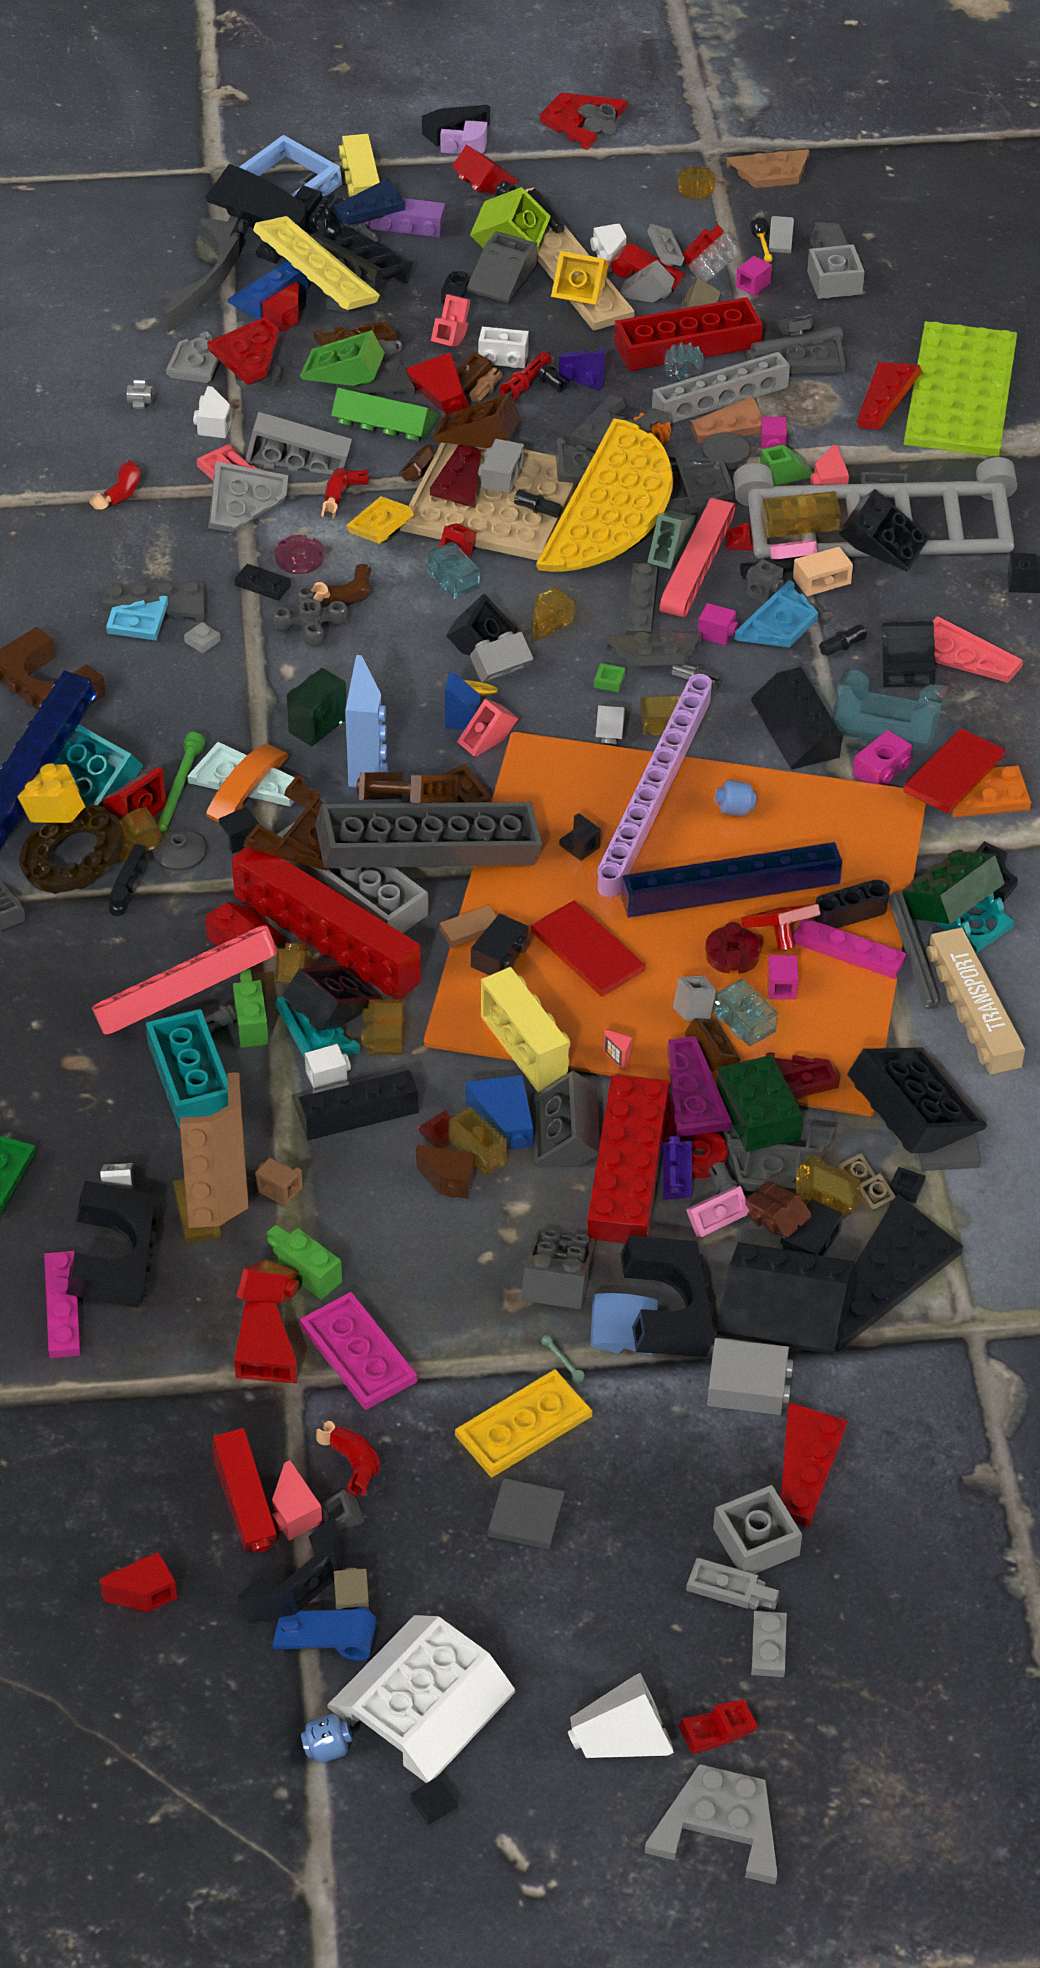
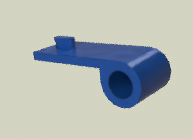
M363 1607L351 1610L298 1611L292 1616L279 1617L272 1646L274 1649L336 1648L338 1653L346 1659L363 1661L370 1656L377 1619L370 1610Z

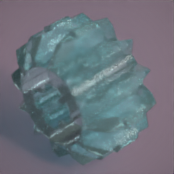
M681 342L679 346L672 344L670 350H667L665 354L664 367L668 371L669 377L676 376L677 381L681 378L687 380L690 377H697L698 374L702 373L704 356L700 352L699 346L693 347L691 342L688 345H684Z

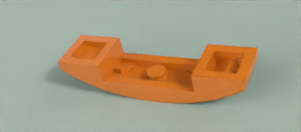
M264 744L253 750L233 769L214 796L206 816L219 822V818L242 809L243 801L272 768L278 770L288 759L289 754L269 744Z

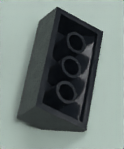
M802 667L776 673L752 697L753 705L791 770L840 758L842 734Z
M402 1067L292 1094V1100L307 1141L419 1113L418 1089L410 1070Z

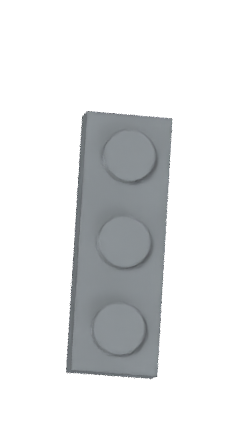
M650 224L647 232L660 261L668 266H682L685 258L671 229Z

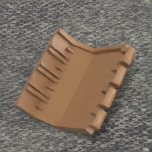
M236 1072L227 1073V1107L211 1116L180 1118L189 1228L220 1226L248 1209L247 1166L240 1075Z

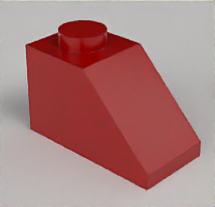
M294 282L262 301L263 317L266 316L274 323L280 332H284L299 323V284Z
M267 1259L250 1265L243 1270L236 1297L277 1304L288 1301L295 1296L298 1290L299 1281L296 1280L298 1270Z

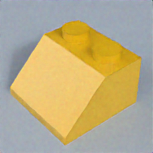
M560 251L551 297L597 305L605 286L609 263L603 258Z

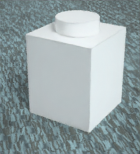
M338 1044L305 1053L306 1073L313 1089L347 1081V1071L351 1070L347 1054L341 1053Z

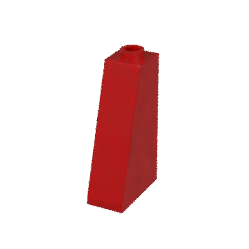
M241 1428L213 1436L212 1458L244 1552L253 1550V1553H261L267 1551L272 1547V1544H276L277 1533L245 1430Z

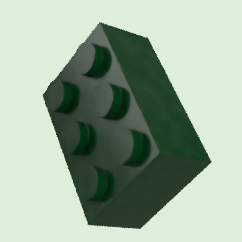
M959 849L950 852L948 857L942 862L931 866L930 870L924 875L913 879L911 884L903 889L902 892L912 919L951 924L1005 883L995 855L983 854L982 852H965Z
M772 1055L718 1067L717 1088L746 1152L801 1139L803 1114Z

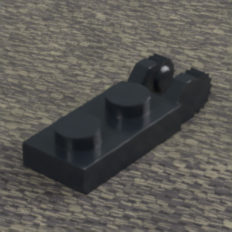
M135 844L111 890L109 910L114 916H121L125 913V910L128 908V901L126 899L129 893L135 892L139 874H144L146 871L148 858H145V846Z

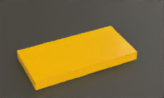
M554 1369L456 1428L455 1436L488 1475L493 1478L591 1418L592 1409L559 1372Z

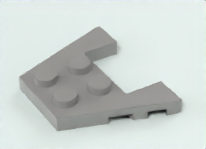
M699 1764L647 1840L645 1853L675 1860L682 1829L700 1832L752 1845L745 1877L776 1884L777 1866L766 1780Z

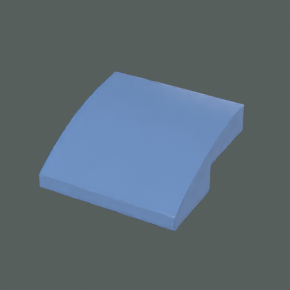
M621 1293L594 1294L592 1297L591 1347L619 1354L623 1348L636 1351L632 1326L641 1309L657 1310L658 1300ZM643 1353L650 1356L653 1355V1353Z

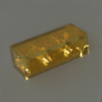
M836 491L762 499L761 519L766 538L824 531L830 532L839 530L841 510Z

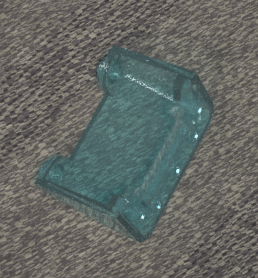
M846 667L837 686L832 716L842 736L873 742L886 730H889L912 744L913 750L925 751L933 746L945 705L948 686L929 684L922 689L919 701L869 692L870 679L868 675L861 670Z

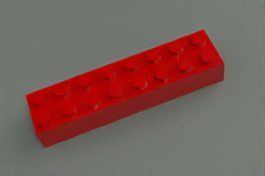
M246 847L231 858L234 896L240 902L253 907L260 915L267 916L276 922L279 927L292 932L301 941L309 943L317 948L321 954L331 957L341 966H346L349 970L359 975L362 980L370 982L385 995H390L398 1001L403 999L421 983L420 944L283 858Z

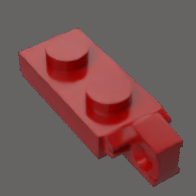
M719 225L710 232L705 228L682 253L685 258L684 262L695 273L721 245L717 239L724 230Z

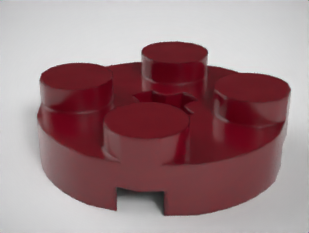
M729 922L725 927L714 930L706 939V959L714 969L722 973L729 974V970H738V974L748 972L759 962L761 940L752 931L742 928L740 924ZM728 948H737L738 952L735 950L728 951Z

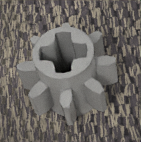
M134 379V385H128L127 402L133 403L134 409H146V404H152L153 387L147 386L146 380Z

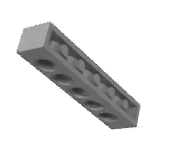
M779 352L660 387L653 390L652 409L655 408L667 412L670 420L668 422L672 424L727 407L751 396L756 398L788 388L790 365Z

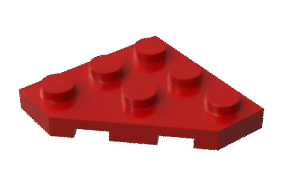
M265 316L208 341V350L246 385H249L267 377L279 337V328Z

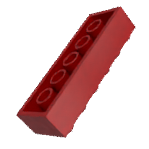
M748 297L615 320L614 344L627 370H640L750 350L752 343L762 341L763 324Z
M611 1075L587 1218L589 1238H594L598 1241L626 1243L628 1236L649 1237L669 1106V1080Z

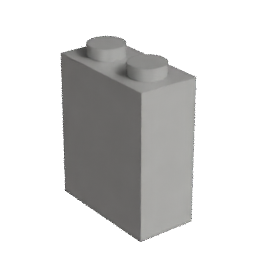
M715 1338L707 1406L781 1415L782 1403L788 1404L791 1385L785 1384V1378L792 1377L793 1360L787 1359L789 1347Z

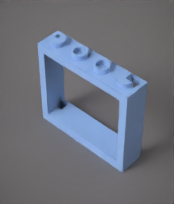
M282 135L240 166V168L260 176L284 157H288L318 174L307 182L305 186L321 191L323 197L329 195L342 185L340 166L285 135ZM300 188L291 195L295 197Z

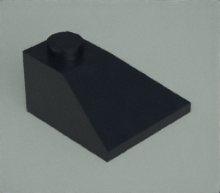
M484 593L454 621L446 637L462 654L470 656L476 648L475 645L484 640L493 642L498 640V637L504 633L511 631L515 634L518 629Z

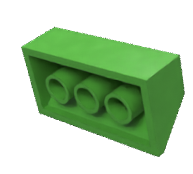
M337 388L331 414L342 425L352 426L353 422L361 424L360 428L368 431L380 428L383 429V434L396 437L397 433L406 434L405 439L419 442V438L427 439L439 418L438 413L426 407Z

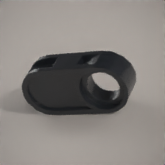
M462 271L449 273L441 289V302L443 305L446 294L465 297L467 293L466 287L469 283L467 273Z

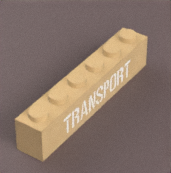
M963 928L931 934L930 944L926 948L927 958L930 963H934L938 980L941 983L943 982L947 989L948 1000L950 1003H954L960 1023H964L967 1028L968 1039L971 1044H975L980 1063L982 1065L985 1064L990 1075L1022 1068L1025 1048Z

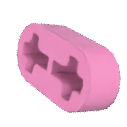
M817 540L770 545L771 559L818 553Z

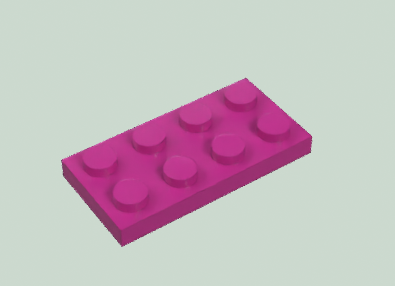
M352 1292L299 1319L302 1330L365 1411L417 1383L415 1371Z

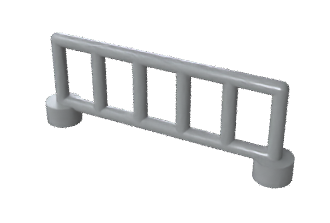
M1003 457L989 458L981 462L976 468L977 481L774 486L771 469L760 463L743 465L735 471L733 476L736 500L742 505L749 506L753 551L758 559L766 557L771 559L770 545H774L767 542L764 504L769 501L797 500L802 541L817 540L812 500L846 499L849 517L858 502L874 489L885 498H894L895 506L911 521L913 520L909 497H943L949 540H928L919 555L1010 553L1015 546L1007 498L1015 493L1017 479L1013 462ZM958 496H982L987 500L993 501L998 538L964 539ZM848 542L817 543L818 552L840 547L847 557H870V555L856 550Z

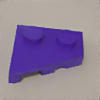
M601 348L596 352L588 353V350L563 352L559 357V374L563 378L600 391L604 387L605 349Z

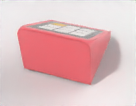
M605 1030L603 1052L620 1068L625 1070L631 1057L632 1037Z

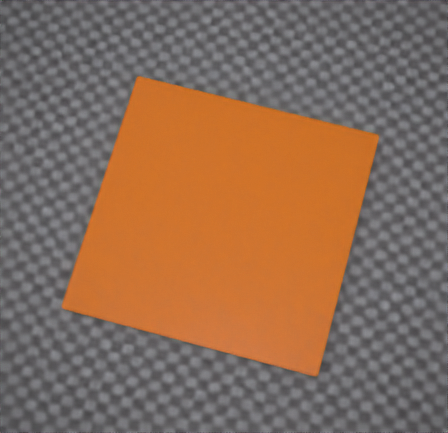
M520 732L511 733L491 802H531L542 847L534 865L473 866L459 916L490 905L496 916L500 913L528 926L529 947L524 954L521 953L517 957L512 969L517 976L523 977L527 989L531 994H535L539 998L544 1011L553 1016L558 1029L567 1034L571 1045L568 1051L570 1061L568 1069L607 1076L621 1075L669 1080L670 1085L669 1039L685 1038V1031L691 1024V1022L685 1021L673 1008L678 978L704 976L716 988L709 1020L717 1021L739 1055L740 1062L765 1057L766 1053L769 1052L775 1053V1058L792 1060L793 1055L804 1056L808 1059H828L839 1079V1087L795 1098L797 1105L869 1117L873 1116L875 1110L871 1108L865 1096L855 1088L853 1081L848 1077L847 1073L863 1049L886 1048L897 977L893 979L795 944V948L777 950L774 926L746 928L761 940L759 962L752 970L738 974V970H729V974L722 973L714 969L706 959V939L714 930L725 927L729 922H736L742 927L741 917L779 907L815 904L816 898L822 894L871 880L886 882L890 888L889 898L893 893L903 894L902 890L909 886L914 879L926 803L904 793V788L685 756L621 892L617 896L609 898L600 895L597 890L598 867L654 752ZM728 780L748 783L752 787V791L756 792L755 807L752 812H748L744 817L722 814L719 804L715 803L717 788H722L723 784ZM577 813H580L601 829L600 848L582 861L559 845V840L573 830L574 816ZM573 900L645 964L644 972L602 997L531 932L532 924ZM889 901L885 914L837 928L902 951L903 942ZM802 920L790 923L792 936ZM479 938L453 948L450 946L424 1036V1046L514 1061L481 1018V979L489 975L471 967V947ZM728 948V951L735 950L738 952L737 948ZM769 955H797V999H768L767 969ZM605 1030L632 1037L631 1057L625 1070L620 1068L603 1052ZM713 1071L711 1074L717 1086V1071Z

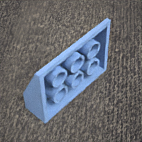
M356 655L345 709L349 787H356L360 772H388V763H383V760H386L387 744H383V741L386 740L387 726L382 725V722H385L386 705H381V693L362 655Z

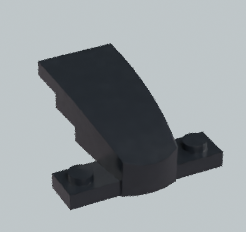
M229 164L205 197L208 203L225 208L228 215L248 221L250 227L254 228L257 222L287 216L305 231L308 226L309 217L322 200L323 195L321 191L302 185L295 197L264 178ZM264 241L255 251L257 257L275 264L281 258V255Z

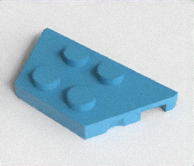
M789 580L735 631L734 639L742 642L790 648L818 620V612L807 602V598L803 593H797L794 589V582Z

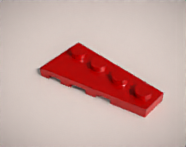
M878 362L857 418L859 428L881 429L922 373L920 365Z
M789 1402L781 1500L794 1522L810 1527L845 1434L848 1420Z

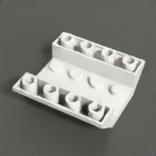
M414 1615L328 1704V1709L345 1722L347 1721L352 1727L361 1720L402 1751L403 1766L425 1783H428L444 1770L515 1693V1688L490 1653L439 1616Z

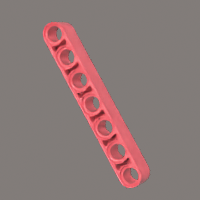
M710 498L662 595L660 612L682 618L687 616L726 535V531L732 523L736 507L735 503Z
M260 926L95 1004L92 1010L103 1034H110L273 957L278 953V949L268 926Z

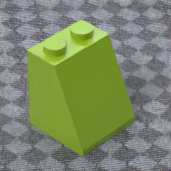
M520 187L484 201L470 236L483 249L496 231L535 242L538 249L551 216Z

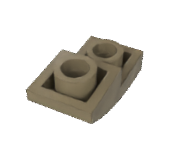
M862 1153L839 1164L835 1168V1171L847 1188L870 1212L896 1198L881 1173L875 1175Z

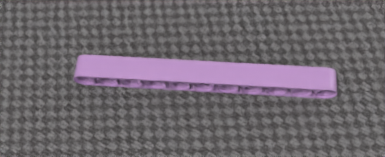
M695 674L688 680L598 867L597 890L604 897H615L621 892L711 700L712 681L707 675Z

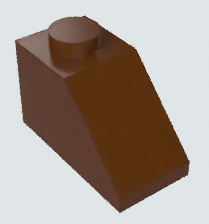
M417 1145L416 1168L438 1194L452 1198L468 1199L475 1174V1153Z

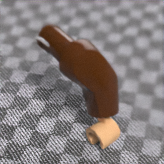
M366 564L357 565L354 580L346 585L326 586L322 582L315 583L311 591L317 593L313 598L318 602L324 600L327 604L341 601L346 606L366 600L372 590L369 585L371 567L367 569L368 565Z

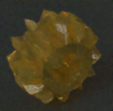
M692 165L691 168L685 167L678 176L679 192L683 193V197H691V200L694 198L701 200L702 197L709 198V194H712L715 189L714 173L710 171V168H703L702 165L699 167Z

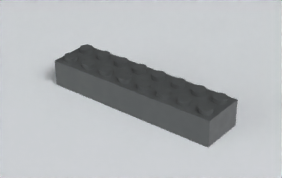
M531 802L321 804L315 822L324 868L534 865L542 847Z

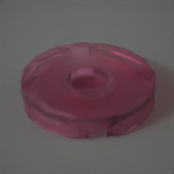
M292 535L284 538L274 550L276 564L280 569L288 573L305 574L312 572L320 567L324 560L323 545L315 538L313 540L307 539L306 535Z

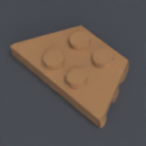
M809 149L727 157L726 166L728 168H736L738 175L747 180L754 188L799 184L801 174L805 169V163L809 159Z

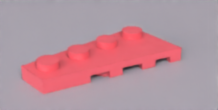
M938 616L932 621L934 622L935 663L1009 683L1022 668L1023 660Z

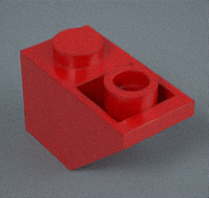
M159 1552L150 1556H143L135 1563L121 1570H113L105 1577L99 1579L102 1598L105 1602L150 1612L177 1599L175 1580Z

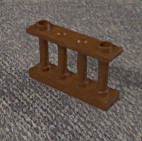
M360 772V777L356 784L359 800L402 799L403 793L410 796V803L457 802L458 775H411L410 781H403L404 772Z

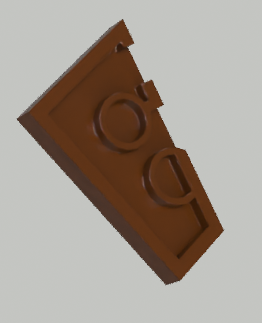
M387 322L358 325L355 330H344L343 327L334 328L335 332L324 334L322 330L314 331V339L320 346L372 330L377 340L397 341V333Z

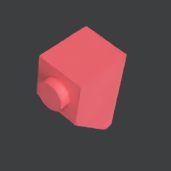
M833 445L815 463L814 474L810 476L811 485L848 484L849 474L838 445Z
M484 699L457 743L470 754L477 757L504 741L519 718L503 705Z
M290 1460L285 1462L272 1499L273 1514H271L275 1529L278 1532L283 1531L288 1540H291L321 1525L322 1509L320 1503Z

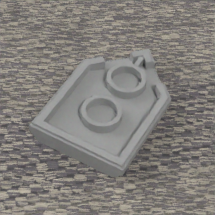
M206 331L199 334V337L190 341L185 339L178 342L166 369V374L170 378L203 383L211 381L220 361L208 350L207 342L213 340L212 336Z

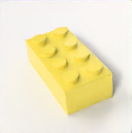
M509 967L481 979V1018L536 1091H542L568 1074V1066H570L568 1051L571 1046L570 1040L565 1032H561L558 1029L553 1016L550 1013H546L541 1007L539 998L535 994H531L527 989L523 977L517 976L514 970Z

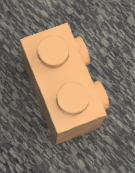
M835 547L795 559L793 579L807 597L851 584L853 564L840 547Z

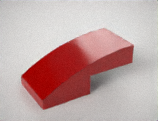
M745 1699L715 1705L712 1713L683 1718L679 1724L691 1754L714 1749L738 1740L756 1731L758 1727Z

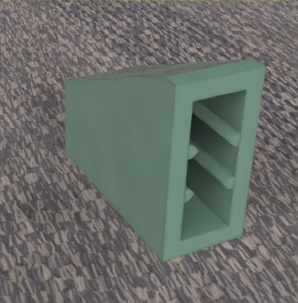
M675 510L658 514L647 563L672 569L691 538L696 516Z

